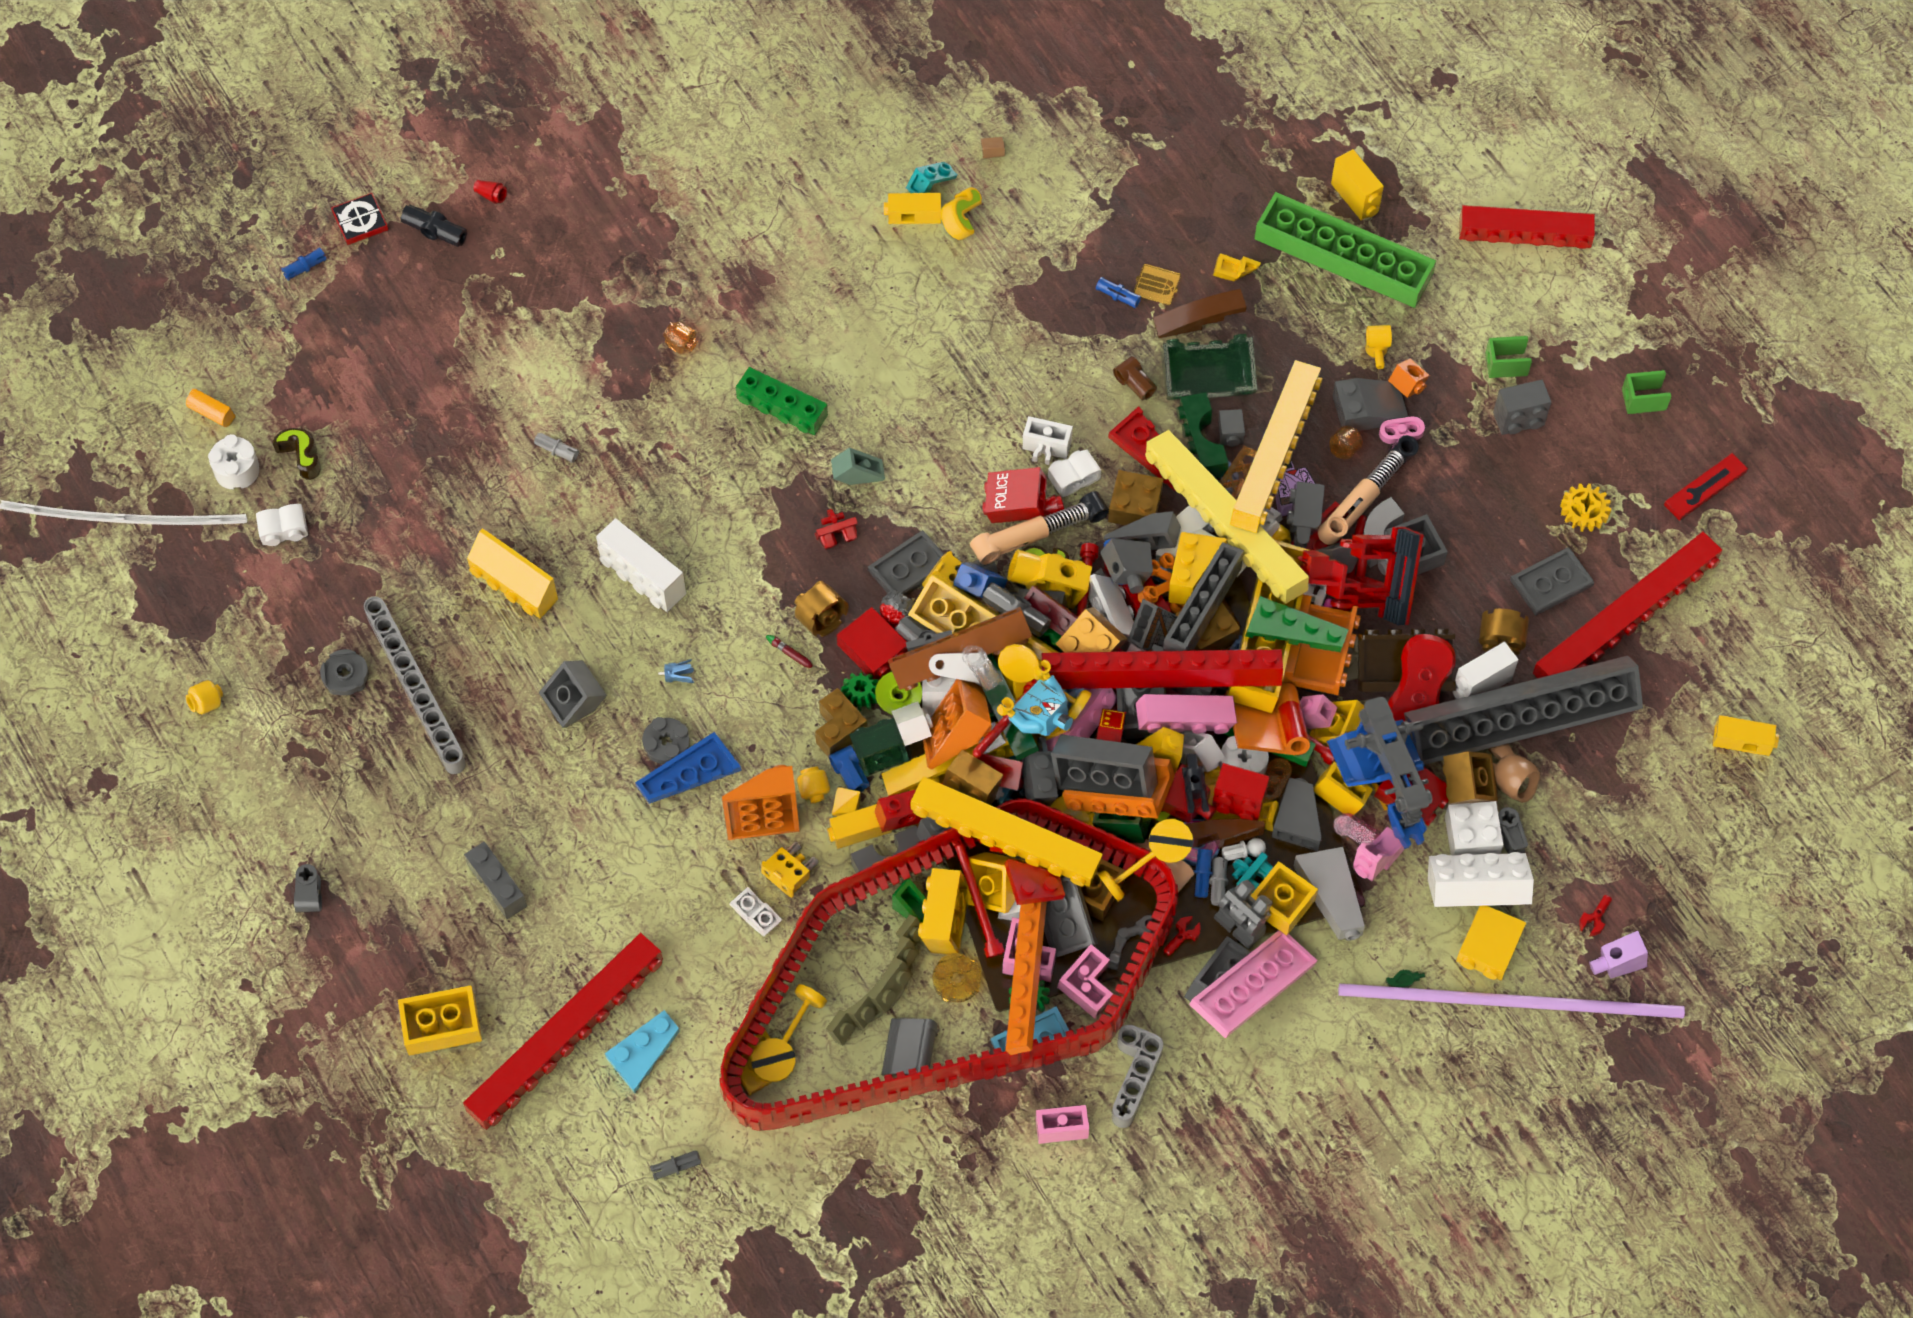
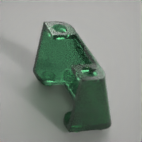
M1247 334L1234 335L1233 339L1229 340L1228 343L1214 340L1210 341L1207 345H1200V342H1189L1185 346L1184 343L1180 342V339L1166 340V343H1163L1160 349L1167 400H1180L1182 396L1207 392L1208 398L1254 394L1258 390L1253 337H1247Z

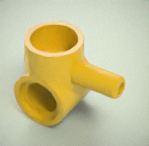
M1367 326L1365 350L1369 356L1375 358L1376 368L1383 369L1385 367L1384 355H1386L1388 348L1392 344L1391 326Z

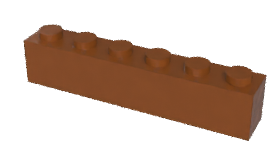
M1018 607L888 659L899 690L904 688L905 691L917 687L918 682L923 680L930 682L940 677L933 674L929 668V661L935 654L981 653L984 660L985 655L990 653L998 655L1006 646L1027 643L1029 641L1028 638L1032 637L1021 607ZM938 660L935 664L937 669L942 668L944 665L942 660Z

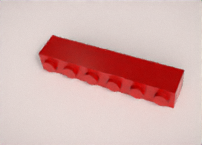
M1462 205L1459 217L1460 240L1532 244L1535 246H1565L1584 249L1592 247L1595 237V214Z

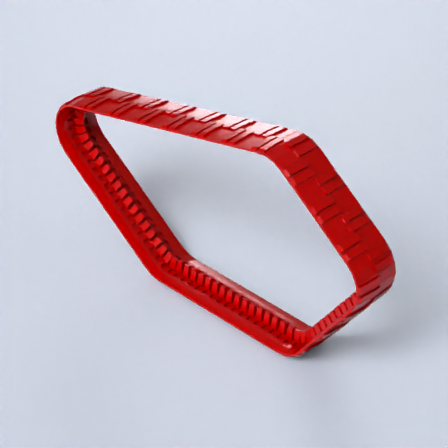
M1012 799L996 807L1062 837L1090 841V849L1102 853L1103 860L1107 862L1111 860L1112 864L1117 867L1122 865L1124 870H1128L1150 853V850L1135 846L1112 833H1106L1105 830L1088 825L1067 813H1062V811L1056 808H1050L1032 800ZM951 828L936 836L933 835L925 841L922 840L916 843L915 846L894 856H889L883 859V861H878L872 864L871 867L850 877L842 878L839 882L828 885V887L817 893L809 905L804 908L802 917H799L790 939L779 952L778 958L775 959L765 983L757 991L754 1000H752L748 1007L744 1020L737 1032L733 1033L730 1042L724 1049L720 1071L721 1078H719L720 1092L724 1102L726 1101L727 1107L743 1126L750 1127L756 1131L774 1130L788 1126L795 1127L801 1123L807 1124L813 1122V1120L833 1115H844L850 1111L856 1112L862 1108L887 1102L893 1103L899 1099H909L911 1096L936 1090L938 1092L946 1090L948 1087L949 1089L955 1088L961 1084L981 1079H992L994 1076L1000 1077L1006 1075V1073L1030 1067L1037 1068L1043 1064L1049 1065L1055 1061L1076 1056L1082 1057L1089 1055V1053L1098 1052L1111 1042L1118 1030L1123 1027L1131 1011L1132 1002L1139 988L1143 987L1151 971L1153 960L1172 928L1173 916H1175L1178 906V884L1175 883L1171 869L1164 861L1159 860L1155 856L1134 872V875L1138 877L1144 875L1143 879L1149 882L1156 892L1157 904L1155 910L1157 911L1153 912L1151 918L1159 923L1148 922L1146 928L1153 933L1144 931L1141 939L1149 944L1138 942L1136 949L1143 954L1133 952L1131 960L1138 965L1127 964L1125 970L1133 975L1122 974L1120 980L1128 986L1117 984L1115 991L1122 996L1113 994L1110 1002L1118 1007L1107 1005L1104 1011L1111 1017L1102 1014L1096 1022L1085 1026V1030L1084 1027L1076 1029L1077 1034H1074L1073 1030L1066 1031V1037H1062L1061 1033L1053 1034L1054 1040H1050L1049 1036L1041 1037V1043H1038L1037 1039H1033L1031 1051L1010 1055L1006 1051L1002 1052L1001 1048L993 1049L994 1054L992 1055L987 1050L981 1052L982 1057L980 1058L975 1053L969 1055L970 1060L967 1061L964 1056L957 1058V1063L955 1064L950 1059L945 1061V1066H941L940 1062L934 1063L933 1069L930 1070L928 1065L921 1066V1072L918 1073L916 1068L908 1070L909 1075H905L904 1071L897 1072V1078H893L892 1074L884 1075L885 1081H880V1078L876 1077L872 1078L873 1084H868V1081L864 1080L860 1081V1087H856L855 1083L847 1084L848 1090H844L843 1086L835 1087L836 1093H832L831 1089L823 1090V1096H820L819 1092L811 1093V1099H807L806 1095L799 1096L798 1102H795L794 1098L786 1099V1105H783L782 1101L774 1102L775 1107L772 1108L771 1103H758L747 1097L740 1086L743 1069L736 1065L745 1067L748 1062L742 1055L749 1057L752 1055L754 1050L748 1044L757 1046L760 1039L754 1036V1034L763 1035L766 1028L761 1026L760 1023L766 1025L770 1023L772 1018L766 1015V1012L775 1014L778 1009L772 1002L780 1004L783 1000V996L778 994V991L787 993L789 986L783 982H793L795 976L790 971L798 973L801 965L795 961H805L807 955L801 952V950L810 952L813 945L807 942V940L815 942L819 935L813 929L822 931L824 924L820 920L827 922L830 916L837 913L836 909L838 912L844 910L845 904H848L850 907L856 904V899L860 901L867 899L866 894L868 893L873 896L878 893L877 889L879 888L882 891L888 889L889 883H892L894 886L900 883V878H903V880L911 878L910 873L917 875L922 872L921 868L923 867L926 870L932 868L931 863L935 862L938 865L943 862L942 858L944 857L947 859L953 858V853L956 852L955 846L963 843L965 847L971 849L976 847L975 842L982 843L978 838L973 836L970 838L965 837L957 829Z

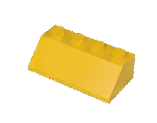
M482 528L479 531L467 558L470 567L469 571L476 578L481 577L486 580L493 590L503 592L510 602L520 604L530 616L534 614L541 619L558 600L554 578Z

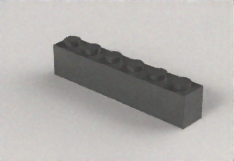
M1222 542L1166 635L1163 651L1194 650L1242 569L1244 550Z

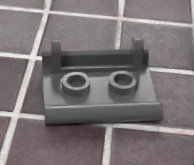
M892 1018L881 1075L892 1074V1076H897L896 1073L904 1071L905 1075H909V1069L916 1068L918 1073L921 1072L920 1067L928 1065L930 1070L934 1041L939 1032L937 1023L932 1019Z

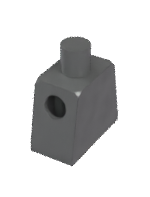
M1111 538L1102 549L1101 555L1112 580L1118 584H1128L1129 590L1133 594L1140 593L1144 589L1143 584L1153 572L1150 543Z

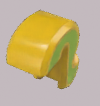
M969 187L956 194L955 199L944 204L941 209V219L945 229L957 240H963L975 232L964 214L982 204V196L976 188Z

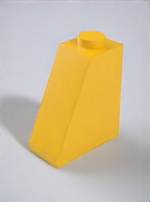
M1163 727L1136 745L1152 747L1154 758L1170 759L1175 774L1182 757L1184 735Z

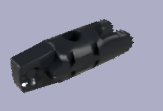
M1196 753L1187 754V767L1182 768L1188 813H1194L1195 805L1193 799L1200 798L1203 812H1209L1203 766H1198Z

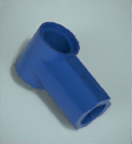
M851 745L828 756L836 774H840L848 789L863 792L869 787V782L859 766L858 757Z

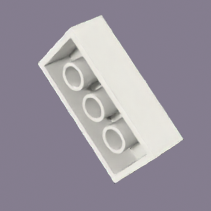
M616 518L596 536L597 548L600 554L599 559L602 564L607 568L612 567L623 581L628 580L633 584L634 589L639 594H645L649 597L650 602L659 609L661 607L668 612L686 595L683 572Z
M1465 853L1462 855L1439 854L1437 856H1429L1428 884L1434 907L1532 904L1534 879L1526 853H1487L1479 855Z

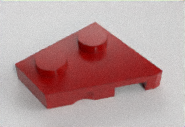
M1012 859L1006 860L1004 865L1017 905L1063 900L1065 892L1060 877L1049 873L1046 869Z

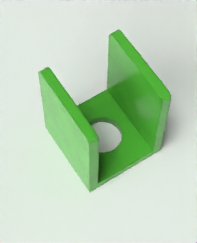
M1528 336L1489 338L1485 352L1489 378L1528 376L1532 363L1531 358L1496 360L1495 357L1497 355L1524 354L1528 343Z
M1665 370L1626 375L1622 392L1627 414L1667 410L1671 393L1635 396L1634 392L1661 388L1666 376Z

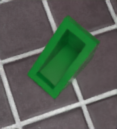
M909 878L904 880L892 895V909L906 919L909 915L915 916L921 923L924 920L922 905L924 899L927 898Z

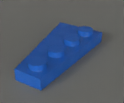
M713 732L635 782V784L650 804L742 770L723 742Z

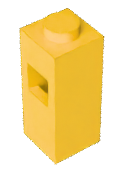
M888 193V202H884V215H888V224H941V193Z
M1719 715L1714 727L1712 746L1770 756L1773 748L1778 746L1779 734H1776V725Z
M875 804L830 818V828H827L830 842L835 841L837 849L891 833L892 830L882 833L874 813L877 805Z

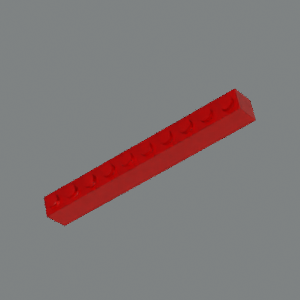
M1702 531L1540 659L1535 665L1533 674L1537 678H1542L1585 667L1591 661L1597 662L1604 655L1605 650L1609 647L1611 649L1615 648L1620 643L1621 638L1625 634L1631 635L1642 621H1649L1655 614L1654 611L1658 608H1665L1671 602L1673 596H1680L1688 588V584L1692 581L1694 583L1698 582L1708 568L1710 570L1714 569L1721 561L1719 558L1722 549Z
M1282 649L1041 653L1042 661L1047 660L1051 665L1049 674L1054 675L1062 689L1282 686Z
M640 932L463 1102L466 1112L485 1130L490 1126L497 1125L509 1108L513 1109L518 1105L521 1096L527 1091H532L544 1074L551 1073L562 1057L570 1055L574 1050V1045L580 1040H585L598 1022H604L615 1006H620L627 999V994L633 989H638L650 972L653 973L660 968L663 961L661 950Z

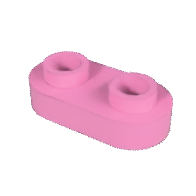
M1418 417L1387 420L1381 424L1379 436L1383 442L1388 444H1394L1404 435L1412 436L1415 440H1418L1423 436L1425 425Z

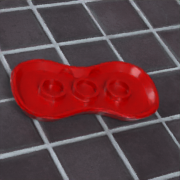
M1419 634L1409 639L1405 644L1401 656V681L1397 690L1388 701L1395 721H1405V712L1439 704L1441 688L1452 673L1456 662L1455 651L1448 641L1430 634Z

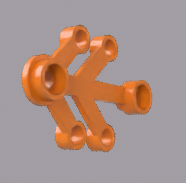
M1164 553L1159 558V563L1156 560H1152L1153 572L1151 576L1155 575L1166 580V582L1156 587L1145 586L1143 591L1138 593L1140 603H1142L1143 599H1146L1154 604L1160 595L1169 591L1172 573L1162 569L1160 565L1165 569L1170 568L1173 570L1175 559L1170 553ZM1170 604L1173 613L1181 611L1184 607L1183 604Z

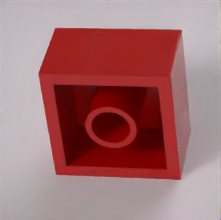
M1223 763L1214 789L1212 806L1222 814L1231 813L1238 815L1241 819L1258 820L1266 797L1270 776Z

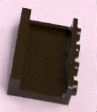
M1365 629V634H1358V690L1362 692L1396 691L1402 677V650L1409 639L1419 634H1430L1443 638L1453 647L1455 634L1449 633V629H1435V633H1426V629H1411V633L1403 634L1402 629H1388V634H1379V629ZM1453 671L1443 684L1441 691H1456V681H1452Z

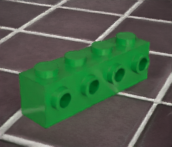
M748 367L735 387L736 397L742 404L758 408L763 414H770L778 418L782 423H789L803 433H810L815 436L828 416L827 403L751 367Z

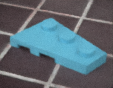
M1057 1006L1035 1016L1033 1039H1037L1038 1043H1041V1037L1049 1036L1050 1040H1054L1053 1034L1061 1033L1062 1037H1066L1065 1032L1069 1031ZM1007 1031L990 1039L994 1049L1001 1048L1002 1052L1005 1051Z
M664 1010L607 1051L605 1057L631 1090L636 1093L640 1083L646 1075H649L653 1065L665 1053L680 1032L679 1028Z

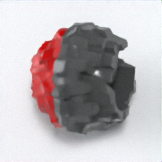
M896 590L888 592L885 597H882L880 605V615L894 628L897 627L902 618L908 616L915 604L912 599H907L908 597Z

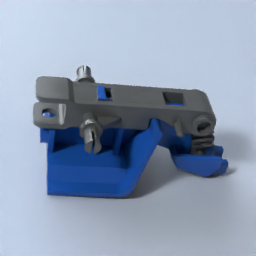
M1384 697L1367 700L1364 704V709L1359 713L1361 722L1357 730L1328 740V746L1348 787L1385 780L1392 782L1394 788L1386 790L1385 794L1395 793L1396 795L1395 802L1388 804V816L1394 836L1400 840L1404 849L1411 846L1409 838L1415 839L1416 844L1421 845L1424 842L1423 834L1426 832L1427 827L1421 816L1422 812L1420 809L1426 808L1432 803V795L1424 787V784L1428 783V779L1421 780L1417 772L1424 770V762L1421 761L1410 734L1413 731L1423 729L1422 721L1420 719L1409 723L1403 720L1395 721L1389 704Z

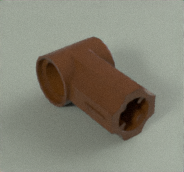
M1132 356L1113 369V374L1117 381L1122 385L1127 384L1141 400H1148L1157 390V386L1143 372L1138 360Z

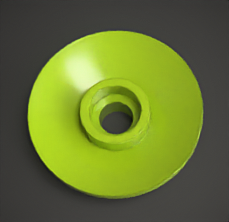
M890 672L884 675L877 683L875 696L878 705L885 712L893 715L891 711L912 703L919 702L920 705L922 687L920 682H918V686L911 690L905 691L904 688L899 690L894 675ZM901 694L903 698L896 699L894 695Z

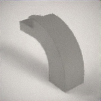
M1392 497L1373 509L1367 518L1363 535H1384L1386 529L1402 524L1404 513ZM1368 559L1367 564L1370 568L1378 564L1381 573L1386 575L1388 559Z

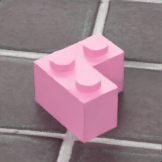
M1012 917L1003 959V974L1013 975L1019 918ZM1042 946L1039 980L1051 982L1056 948Z
M1091 944L1059 980L1057 988L1096 1019L1109 1004L1113 993L1097 981L1100 975L1107 969L1110 959Z

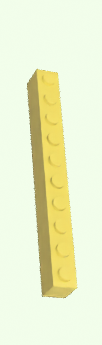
M1170 430L1147 441L1145 455L1148 462L1158 468L1162 477L1168 479L1173 484L1176 492L1181 493L1187 499L1188 504L1200 513L1202 519L1214 528L1219 537L1227 538L1229 545L1244 550L1243 562L1257 573L1261 582H1265L1271 588L1275 597L1280 598L1286 604L1308 591L1309 576L1261 526H1259L1257 533L1230 525L1236 500Z

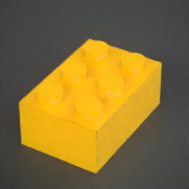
M932 868L931 876L927 877L926 889L928 896L923 901L922 912L924 920L919 924L918 934L930 953L959 956L967 910L968 888L966 879L959 870Z
M471 985L398 1000L404 1045L409 1056L482 1041L476 999Z

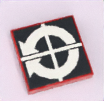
M373 193L331 208L347 245L388 230V226Z

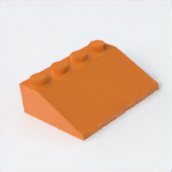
M956 679L930 717L933 727L929 728L932 736L923 739L927 767L931 770L958 755L962 749L965 751L980 741L982 736L985 737L990 732L992 725L982 686L975 682Z
M777 765L769 768L722 796L728 840L800 832L792 766Z

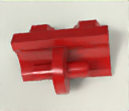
M833 509L827 510L828 517L821 519L822 525L829 523L831 525L817 529L815 533L816 539H820L826 550L837 546L834 534L842 532L845 543L856 540V525L858 523L856 517L837 523L838 520L844 519L843 512L835 514Z

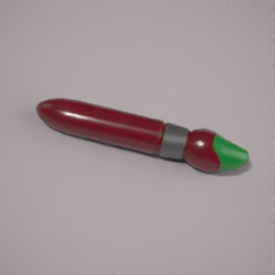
M766 635V639L773 647L778 648L800 665L812 668L813 665L807 657L782 642L778 637Z

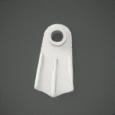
M981 653L935 654L929 661V668L935 675L976 683L980 681L986 669ZM938 660H942L944 663L940 669H937L935 666Z

